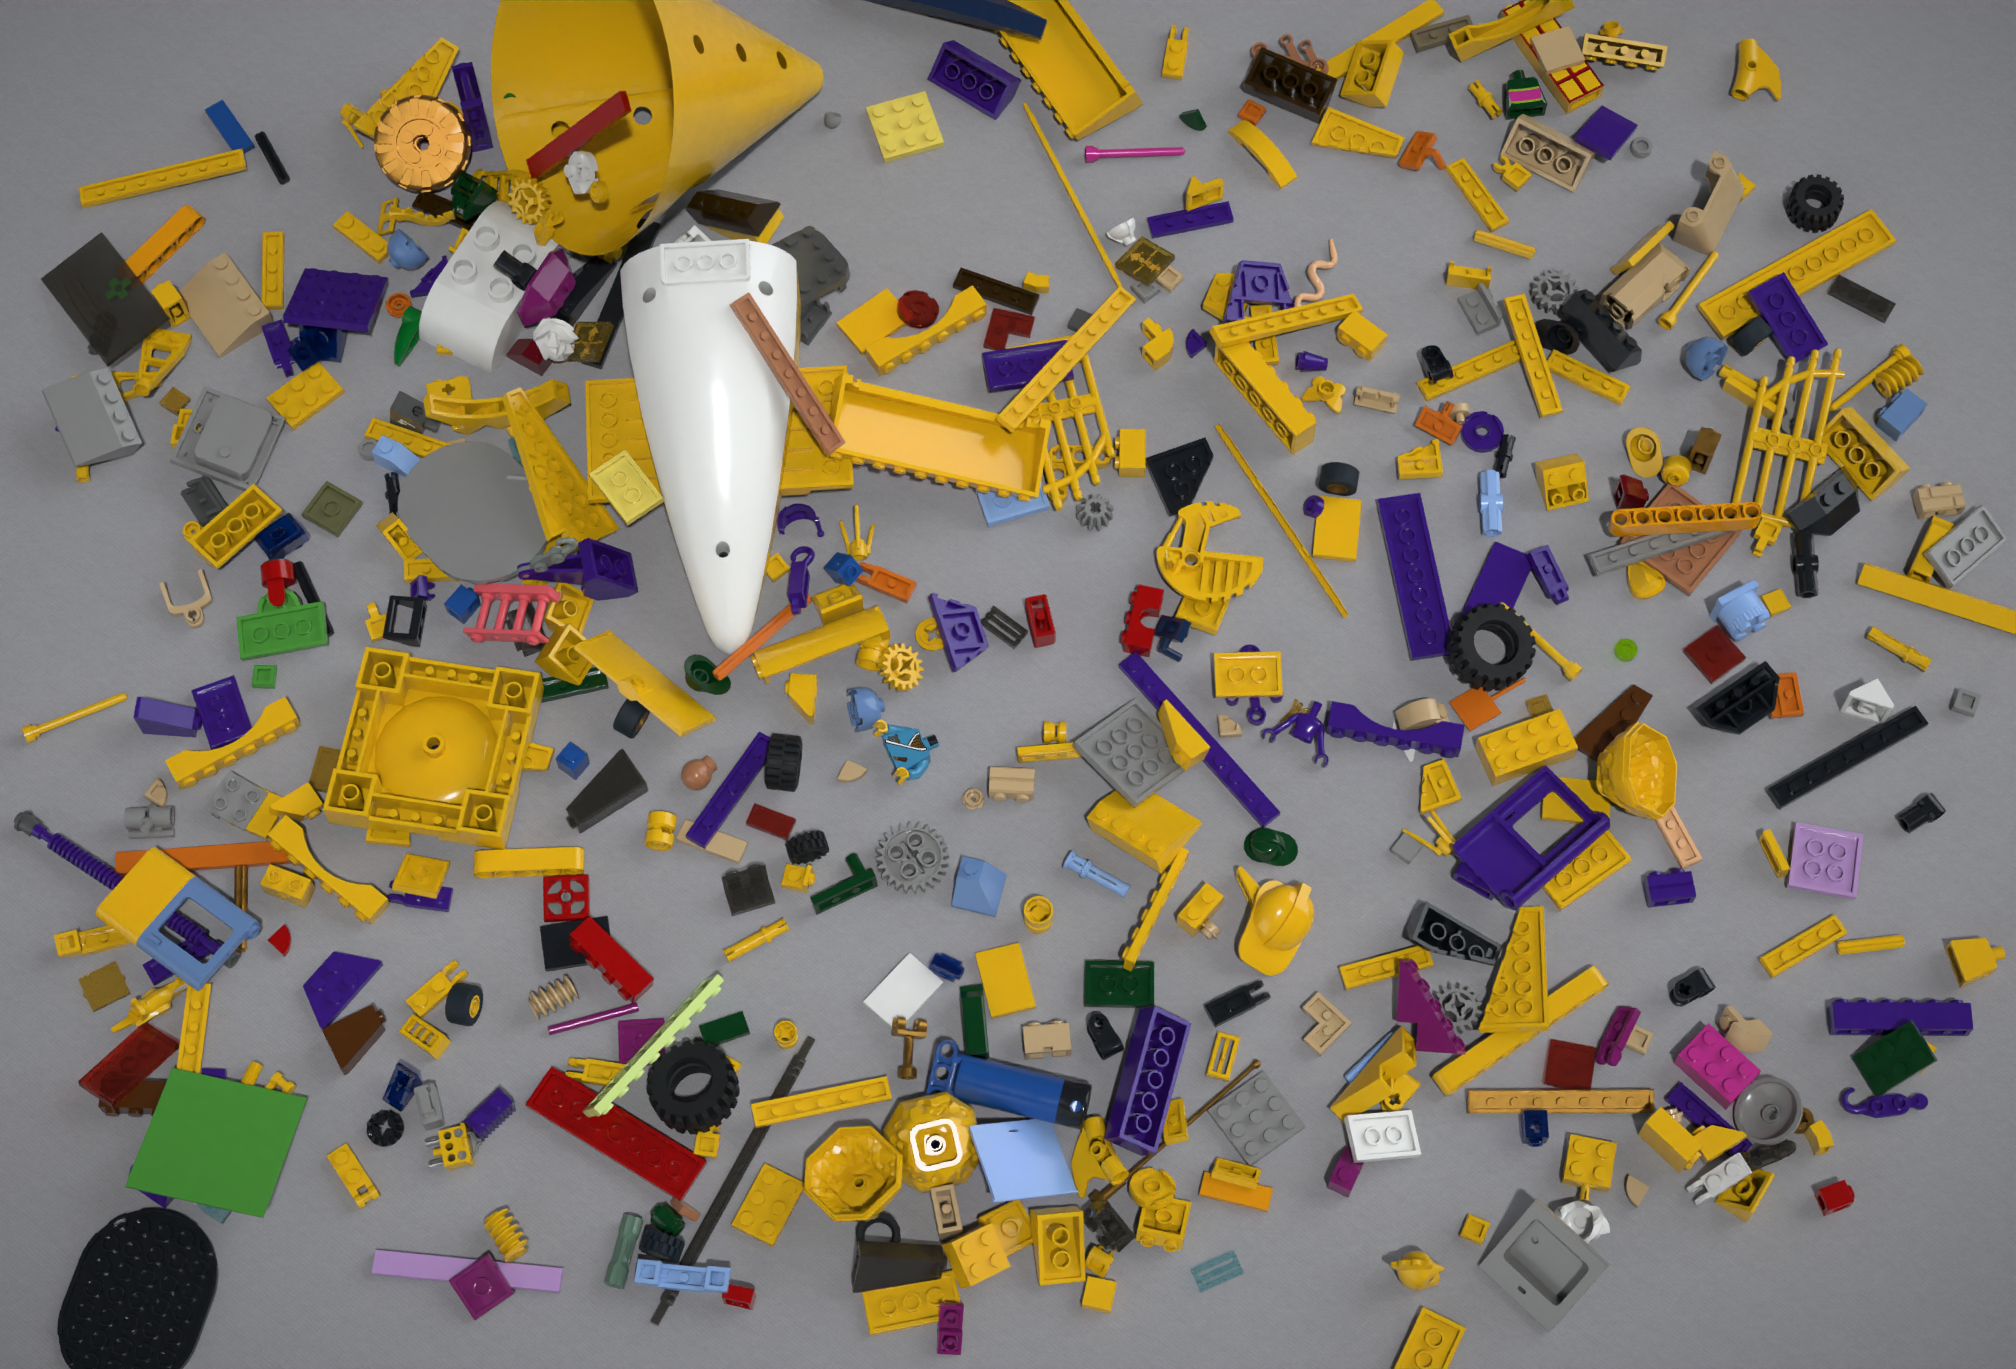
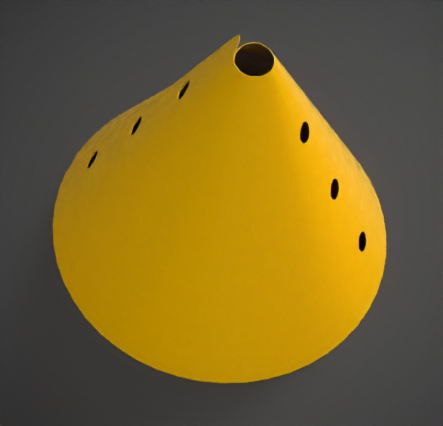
M500 0L493 32L491 51L492 104L497 136L507 170L520 169L530 173L526 160L555 139L551 132L554 123L562 121L570 128L619 91H626L632 111L578 150L590 152L595 157L598 165V171H595V178H598V181L605 182L608 188L606 202L595 203L591 199L590 193L575 194L573 192L569 179L564 174V167L568 164L570 157L537 180V183L543 182V189H548L546 196L551 197V199L547 201V204L551 205L549 209L553 210L554 216L559 211H562L564 217L560 224L553 226L554 234L551 239L567 250L582 255H603L625 245L666 212L687 190L704 183L794 111L801 109L808 100L821 91L824 82L823 70L818 62L714 0ZM507 93H512L516 96V98L508 97L503 99ZM645 107L650 110L652 119L648 124L641 125L635 121L633 114L637 108ZM652 209L645 223L638 229L637 224L641 217Z

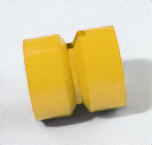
M881 635L861 642V649L857 653L856 665L869 671H881L882 668L877 667V664L882 663L879 656L884 654L883 650L889 647L890 639L883 641Z
M664 811L650 812L647 819V828L649 830L645 832L644 846L658 851L673 849L675 836L672 832L676 830L677 816Z
M1043 896L1031 897L1024 905L1023 921L1025 927L1030 932L1035 934L1045 933L1052 926L1053 906L1049 899Z

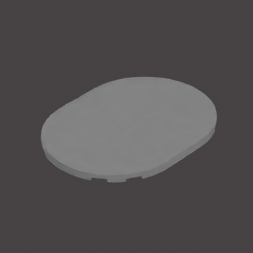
M460 442L439 448L425 456L411 469L399 492L398 514L400 520L408 529L406 533L440 571L457 581L462 580L471 582V584L481 585L510 579L518 575L517 566L519 564L528 563L533 560L534 556L542 554L548 542L543 532L532 493L529 490L528 480L506 479L507 475L526 476L524 468L510 454L494 445L482 442Z

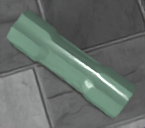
M623 1215L618 1240L604 1280L605 1285L624 1289L643 1219L636 1216Z

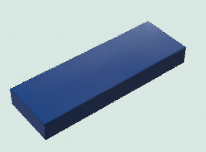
M223 99L205 109L206 114L232 151L242 148L245 154L255 148L253 142Z

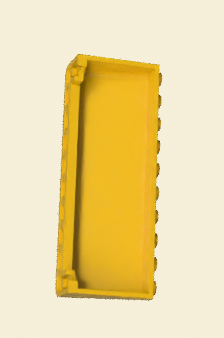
M1008 0L1047 20L1041 40L999 31L1002 35L999 39L1006 49L1009 46L1013 50L1010 53L1016 63L1021 61L1024 66L1021 70L1027 78L1032 77L1035 82L1032 85L1039 94L1041 92L1044 93L1046 96L1043 98L1049 109L1054 107L1057 111L1054 116L1060 124L1065 123L1068 128L1065 131L1071 139L1076 138L1078 141L1143 105L1137 92L1125 79L1068 0Z
M842 373L835 378L830 418L846 443L830 454V458L836 460L847 458L851 459V463L864 465L865 462L872 464L873 468L881 470L887 467L893 469V472L898 474L914 473L916 478L927 479V477L935 478V482L947 484L948 481L954 482L960 488L976 487L978 492L989 493V491L997 492V496L1009 498L1010 495L1016 496L1022 502H1030L1031 499L1038 498L1051 421L1040 419L1039 422L1027 418L1012 433L996 420L999 415L998 413L861 382V379L853 381L854 375Z

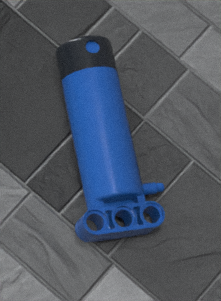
M945 1040L936 1049L926 1096L932 1095L934 1090L946 1091L964 1103L1081 1130L1083 1129L1089 1107L1092 1085L960 1054L958 1044L955 1041ZM945 1044L951 1045L954 1049L951 1057H946L942 1053V1047ZM939 1067H945L948 1070L949 1075L947 1079H939L937 1076Z

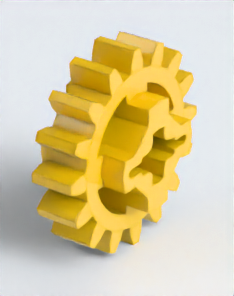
M530 177L516 180V185L510 187L513 192L508 193V196L512 198V201L508 202L509 205H513L511 212H516V219L522 218V223H537L542 215H546V209L551 208V205L547 204V201L551 199V197L546 196L548 189H543V182L537 183V178L530 179Z
M904 643L899 645L893 644L884 649V654L879 656L882 663L877 664V667L882 668L879 676H885L883 683L889 682L890 689L896 687L897 692L911 690L913 687L918 686V681L923 678L919 674L924 671V668L919 666L923 662L922 659L917 660L918 652L912 653V647L905 648Z

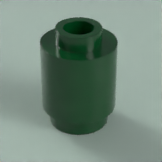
M667 1204L663 1206L658 1205L650 1214L652 1216L650 1222L662 1233H666L669 1236L672 1235L676 1238L685 1228V1224L682 1222L683 1219Z

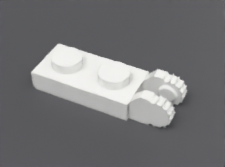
M1737 1153L1701 1176L1700 1180L1694 1182L1686 1189L1691 1193L1705 1185L1708 1192L1697 1197L1694 1201L1698 1206L1731 1188L1751 1175L1752 1171L1741 1153Z

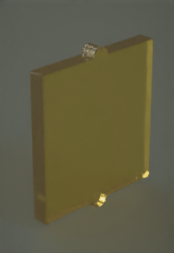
M115 961L78 979L84 991L83 996L88 1000L93 1012L131 994L125 982L126 977L121 974Z

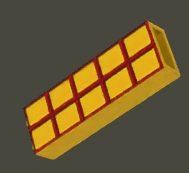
M1521 0L1514 5L1506 6L1502 10L1501 18L1521 9L1531 0ZM1553 18L1513 37L1512 40L1564 112L1568 114L1600 98L1604 85L1586 60L1583 64L1548 75L1545 74L1530 39L1531 37L1562 28L1558 21Z

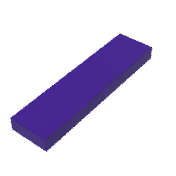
M1229 201L1201 206L1190 211L1181 210L1147 217L1152 239L1229 224L1234 221Z
M1682 1082L1665 1099L1673 1108L1677 1107L1678 1111H1683L1682 1116L1696 1128L1703 1125L1705 1128L1714 1125L1736 1130ZM1745 1139L1725 1153L1729 1157L1737 1153H1741L1743 1156L1753 1144Z

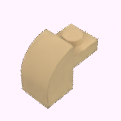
M1435 698L1414 701L1395 711L1400 730H1418L1433 726L1441 721L1449 722L1445 705L1436 703Z
M1726 1006L1717 1022V1025L1726 1034L1725 1039L1743 1052H1764L1773 1036V1033L1760 1019L1745 1020L1733 1006Z

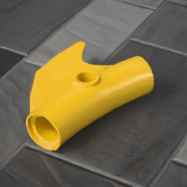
M1744 39L1740 41L1738 69L1731 91L1732 96L1738 100L1745 101L1757 90L1766 88L1770 90L1777 101H1780L1781 79L1778 67L1757 45L1756 40Z
M1100 1116L1091 1117L1084 1121V1127L1077 1141L1071 1161L1074 1182L1079 1191V1197L1082 1199L1086 1197L1090 1180L1100 1178L1115 1186L1122 1183L1129 1174L1116 1154L1112 1143L1104 1140L1106 1127L1103 1117Z

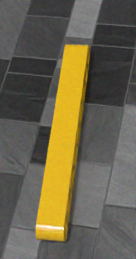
M1596 966L1590 967L1548 996L1549 1027L1602 992L1609 985ZM1543 1031L1495 1032L1468 1050L1466 1055L1462 1054L1432 1076V1079L1444 1095L1449 1096Z

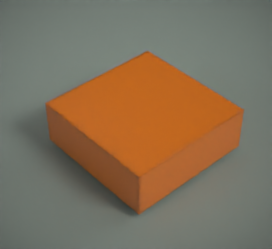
M1248 99L1238 113V118L1241 120L1245 119L1254 126H1257L1266 113V108Z

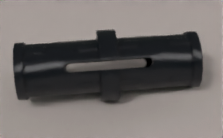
M1509 434L1502 436L1500 450L1496 453L1497 461L1494 470L1496 472L1502 470L1500 478H1506L1509 462L1513 459L1512 450L1516 441L1513 435H1511L1509 443L1507 442Z
M390 472L391 477H389V473L384 475L387 489L385 498L388 500L389 514L393 512L397 516L400 492L398 474Z

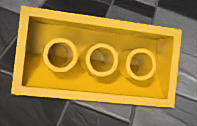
M1853 407L1843 408L1826 425L1822 443L1828 444L1827 454L1840 468L1846 467L1857 483V486L1871 501L1894 486L1911 469Z
M252 484L189 539L188 542L199 558L208 566L218 570L276 519L283 510L255 484Z

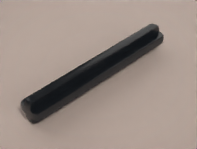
M303 562L293 563L295 577L307 603L320 602ZM326 615L327 636L329 637L334 634V630Z

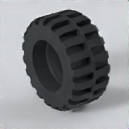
M1485 603L1483 606L1473 607L1453 625V630L1449 632L1447 638L1450 642L1446 645V652L1451 653L1448 657L1449 664H1454L1453 672L1456 675L1459 673L1463 677L1461 679L1462 682L1465 684L1468 682L1472 683L1471 687L1477 690L1483 687V691L1491 692L1493 689L1499 691L1503 690L1506 686L1509 687L1514 684L1531 667L1533 663L1532 658L1536 653V649L1532 648L1536 644L1535 637L1530 635L1533 631L1531 626H1526L1523 622L1526 619L1522 615L1517 616L1515 609L1510 607L1507 610L1504 604L1498 603L1493 607L1492 603ZM1489 630L1498 634L1503 639L1508 651L1507 661L1503 665L1490 664L1479 656L1474 645V636L1477 631Z
M687 1041L682 1042V1046L677 1047V1045L670 1047L671 1051L668 1053L663 1052L659 1056V1062L655 1061L651 1066L653 1073H648L647 1081L649 1084L646 1086L653 1109L670 1129L675 1128L677 1132L682 1134L686 1130H688L690 1135L698 1134L699 1130L705 1133L710 1131V1127L713 1125L717 1128L722 1124L721 1120L723 1118L728 1119L732 1114L730 1109L736 1107L738 1101L735 1097H738L740 1092L738 1087L739 1080L729 1059L721 1050H717L714 1045L708 1043L705 1046L703 1041H695L694 1044ZM695 1073H705L713 1077L710 1089L700 1099L693 1102H680L674 1099L675 1089L685 1077Z

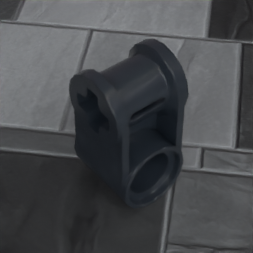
M1429 345L1422 349L1423 369L1432 385L1436 384L1439 380L1445 378L1452 379L1454 377L1451 364L1446 360L1438 346Z
M1700 968L1678 981L1671 990L1669 998L1674 1005L1682 1007L1697 998L1709 994L1716 986L1705 969Z
M1100 1013L1092 1015L1087 1025V1033L1094 1043L1100 1058L1104 1061L1123 1051L1124 1046L1105 1015ZM1094 1023H1096L1098 1026L1102 1025V1029L1100 1030L1098 1027L1094 1028Z

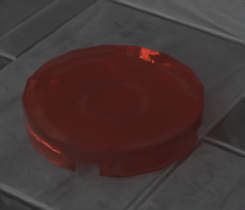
M912 290L907 291L899 298L897 314L905 324L911 327L926 328L935 323L939 315V306L933 297L931 299L928 296V293Z

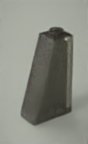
M623 749L616 753L566 808L568 817L565 819L572 830L576 828L581 834L648 792L647 783Z
M858 1241L850 1276L853 1293L941 1279L943 1269L947 1268V1256L943 1254L942 1245Z

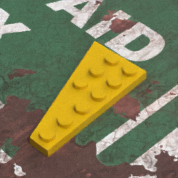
M442 37L439 38L352 127L374 139L375 128L380 117L398 100L413 95L437 97L459 47Z
M1544 906L1520 908L1510 942L1506 948L1504 960H1502L1489 1003H1487L1483 1020L1479 1026V1033L1549 1031Z

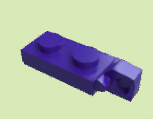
M282 319L261 326L274 365L277 368H283L286 378L293 376L291 364L295 363V356Z

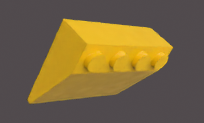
M1117 790L1102 799L1086 817L1091 831L1162 874L1202 825V821L1156 793L1134 808Z

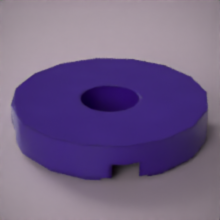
M1479 411L1466 417L1460 432L1462 441L1469 449L1475 452L1486 453L1498 448L1504 435V428L1497 416L1487 414L1485 411ZM1484 428L1488 431V434L1482 436L1476 430Z

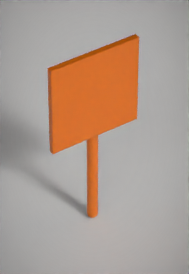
M1526 678L1520 679L1491 697L1486 691H1483V687H1480L1478 690L1472 688L1449 701V704L1468 730L1472 731L1502 714L1493 700L1526 682Z

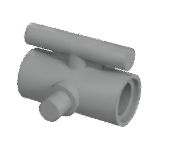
M151 803L147 807L125 809L124 823L126 829H139L129 830V839L175 837V829L173 828L174 810L172 806L158 807L157 804Z

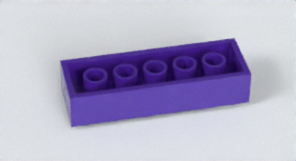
M1156 1006L1139 1009L1104 1140L1140 1156L1157 1154L1192 1023Z

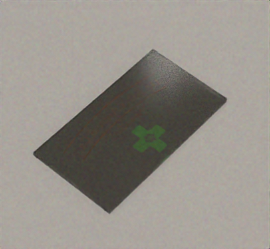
M102 232L41 278L42 282L107 367L170 320Z

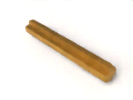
M237 865L234 871V904L247 913L248 868L246 865ZM244 940L238 946L237 952H245L247 950V940Z

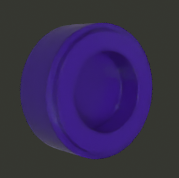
M1316 495L1309 497L1304 505L1305 514L1312 518H1317L1324 509V500Z

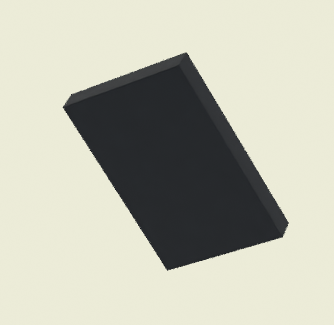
M608 916L592 918L611 936ZM584 920L540 926L546 972L588 965L585 961L586 957L581 952L579 954L576 953L569 945L570 933Z

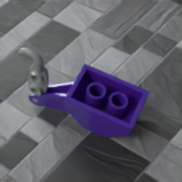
M570 537L559 539L555 542L556 545L568 544L563 547L553 546L548 552L536 555L530 562L517 566L519 579L581 585L583 596L597 601L625 598L638 593L631 553L591 538H587L579 543L576 539ZM578 547L576 555L567 556L569 553L573 552Z

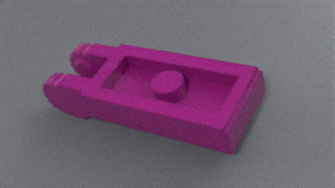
M1618 1006L1600 1043L1601 1046L1596 1055V1062L1598 1064L1605 1065L1608 1063L1610 1066H1616L1622 1058L1621 1051H1623L1641 1014L1637 1008Z

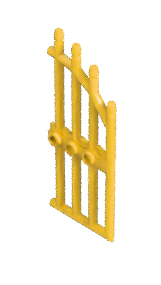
M1074 334L1017 345L1005 349L1056 342L1062 340H1067L1068 342ZM1088 353L1082 358L1081 363L1090 394L1077 396L1074 381H1065L1069 398L1056 400L1053 390L1047 396L1048 402L1041 403L1028 416L1032 421L1039 422L1040 419L1054 422L1068 476L1056 481L1048 449H1046L1044 471L1048 484L1043 485L1042 490L1043 494L1051 493L1053 505L1057 511L1062 510V501L1060 500L1061 497L1058 490L1070 484L1075 500H1082L1078 479L1088 470L1093 484H1100L1096 461L1104 446L1108 457H1115V450ZM1096 413L1101 436L1092 450L1083 415ZM1075 417L1086 461L1076 470L1062 422L1063 419Z
M1841 349L1834 350L1830 369H1816L1819 351L1812 350L1806 371L1793 374L1795 357L1789 356L1782 380L1767 390L1768 377L1762 376L1760 379V386L1758 387L1732 499V503H1741L1753 448L1766 451L1754 501L1761 508L1764 502L1774 453L1787 456L1775 513L1773 515L1762 512L1760 520H1762V517H1766L1785 527L1796 529L1789 518L1783 517L1796 459L1808 461L1800 498L1801 502L1810 495L1817 464L1824 465L1827 455L1828 444L1822 443L1836 378L1843 379L1845 371L1838 370L1839 360L1842 356ZM1814 378H1827L1814 440L1801 438ZM1805 380L1793 434L1780 433L1790 384ZM1779 392L1771 430L1759 428L1763 403Z

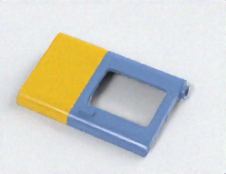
M153 847L146 852L101 902L95 913L96 917L198 992L244 940L254 939L260 932V922L157 847ZM186 899L193 900L233 930L232 935L205 964L199 962L159 932L164 923Z

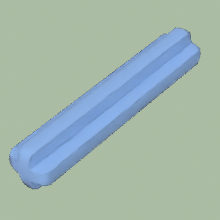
M1390 1032L1345 1074V1079L1349 1084L1393 1036V1032Z

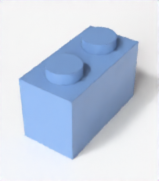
M1906 389L1902 394L1898 392L1890 402L1892 405L1889 408L1885 406L1877 415L1879 420L1876 427L1894 441H1897L1923 414L1927 406L1926 402L1909 389Z

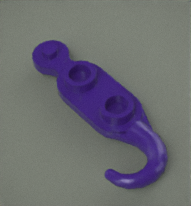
M1854 1088L1847 1089L1841 1096L1842 1106L1847 1112L1873 1118L1899 1116L1905 1114L1909 1108L1923 1110L1928 1105L1927 1097L1919 1093L1915 1094L1912 1098H1907L1902 1094L1873 1097L1857 1106L1851 1105L1848 1101L1849 1094L1855 1091Z

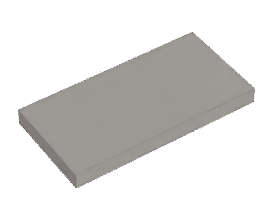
M1982 504L1923 554L1947 588L1950 589L2004 544L2008 538Z

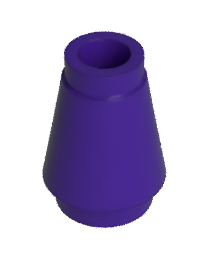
M1307 351L1297 353L1295 368L1301 372L1327 370L1328 358Z

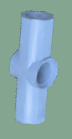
M1486 470L1480 473L1481 493L1479 495V512L1482 513L1483 535L1495 537L1502 533L1501 513L1503 511V495L1500 494L1499 472Z

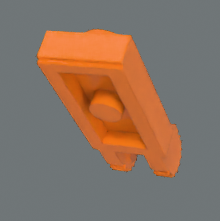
M865 562L860 563L859 566L863 571L870 575L872 574V576L869 578L860 574L855 580L857 583L908 604L917 586V582L880 566H873Z

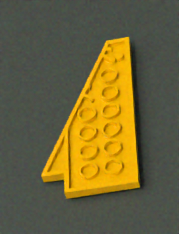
M519 387L507 392L502 397L546 540L551 541L562 536V538H574L578 543L587 538L599 541L618 531L620 528L602 503L589 504L588 482L522 388Z

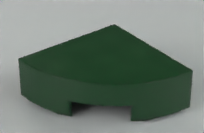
M1199 109L1185 111L1179 115L1181 120L1194 130L1202 131L1207 127Z

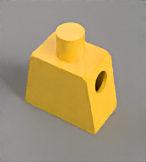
M1986 938L1952 940L1945 947L1960 988L1993 974L1997 969L1996 961L2005 959L2003 947L1991 948Z

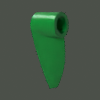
M409 306L403 313L402 324L395 341L394 364L399 367L420 340L419 323L422 311L412 306Z

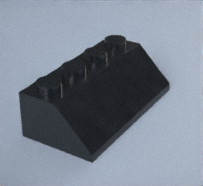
M1587 289L1575 292L1561 309L1567 318L1615 371L1639 364L1641 362L1642 349L1637 345L1636 340L1623 330V326L1613 319L1608 309L1595 299V295Z

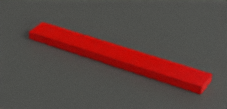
M626 91L616 93L528 158L526 161L531 178H537L538 180L570 157L574 151L581 149L629 114L632 110Z

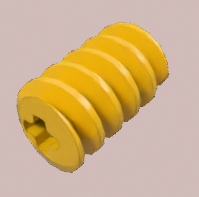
M1908 355L1904 359L1899 360L1897 364L1895 363L1890 368L1884 369L1883 372H1879L1876 375L1875 383L1881 394L1888 399L1891 398L1892 394H1897L1899 390H1904L1905 385L1910 386L1912 381L1917 382L1919 375H1923L1924 371L1919 361L1914 356Z
M505 1208L491 1214L484 1220L483 1224H485V1230L490 1232V1238L495 1239V1246L500 1247L499 1253L505 1255L504 1261L508 1263L526 1254L528 1249H525L524 1246L528 1243V1240H519L524 1233L522 1231L514 1232L519 1225H510L514 1217H505L509 1212V1209Z

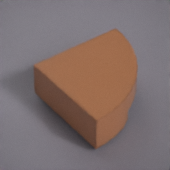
M673 1198L670 1202L678 1214L697 1222L701 1216L700 1213L683 1200L680 1201L677 1198Z

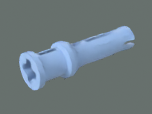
M1074 850L1070 852L1063 865L1064 869L1069 868L1080 874L1082 879L1088 877L1121 895L1123 898L1131 886L1094 866L1092 860H1085L1076 855Z

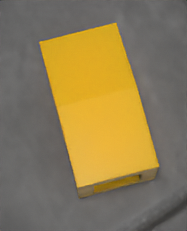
M1027 272L1023 282V289L1034 293H1049V275H1037Z

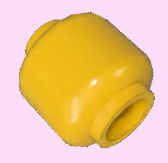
M1682 455L1669 456L1663 465L1662 479L1667 484L1670 483L1679 487L1685 485L1690 477L1691 462Z

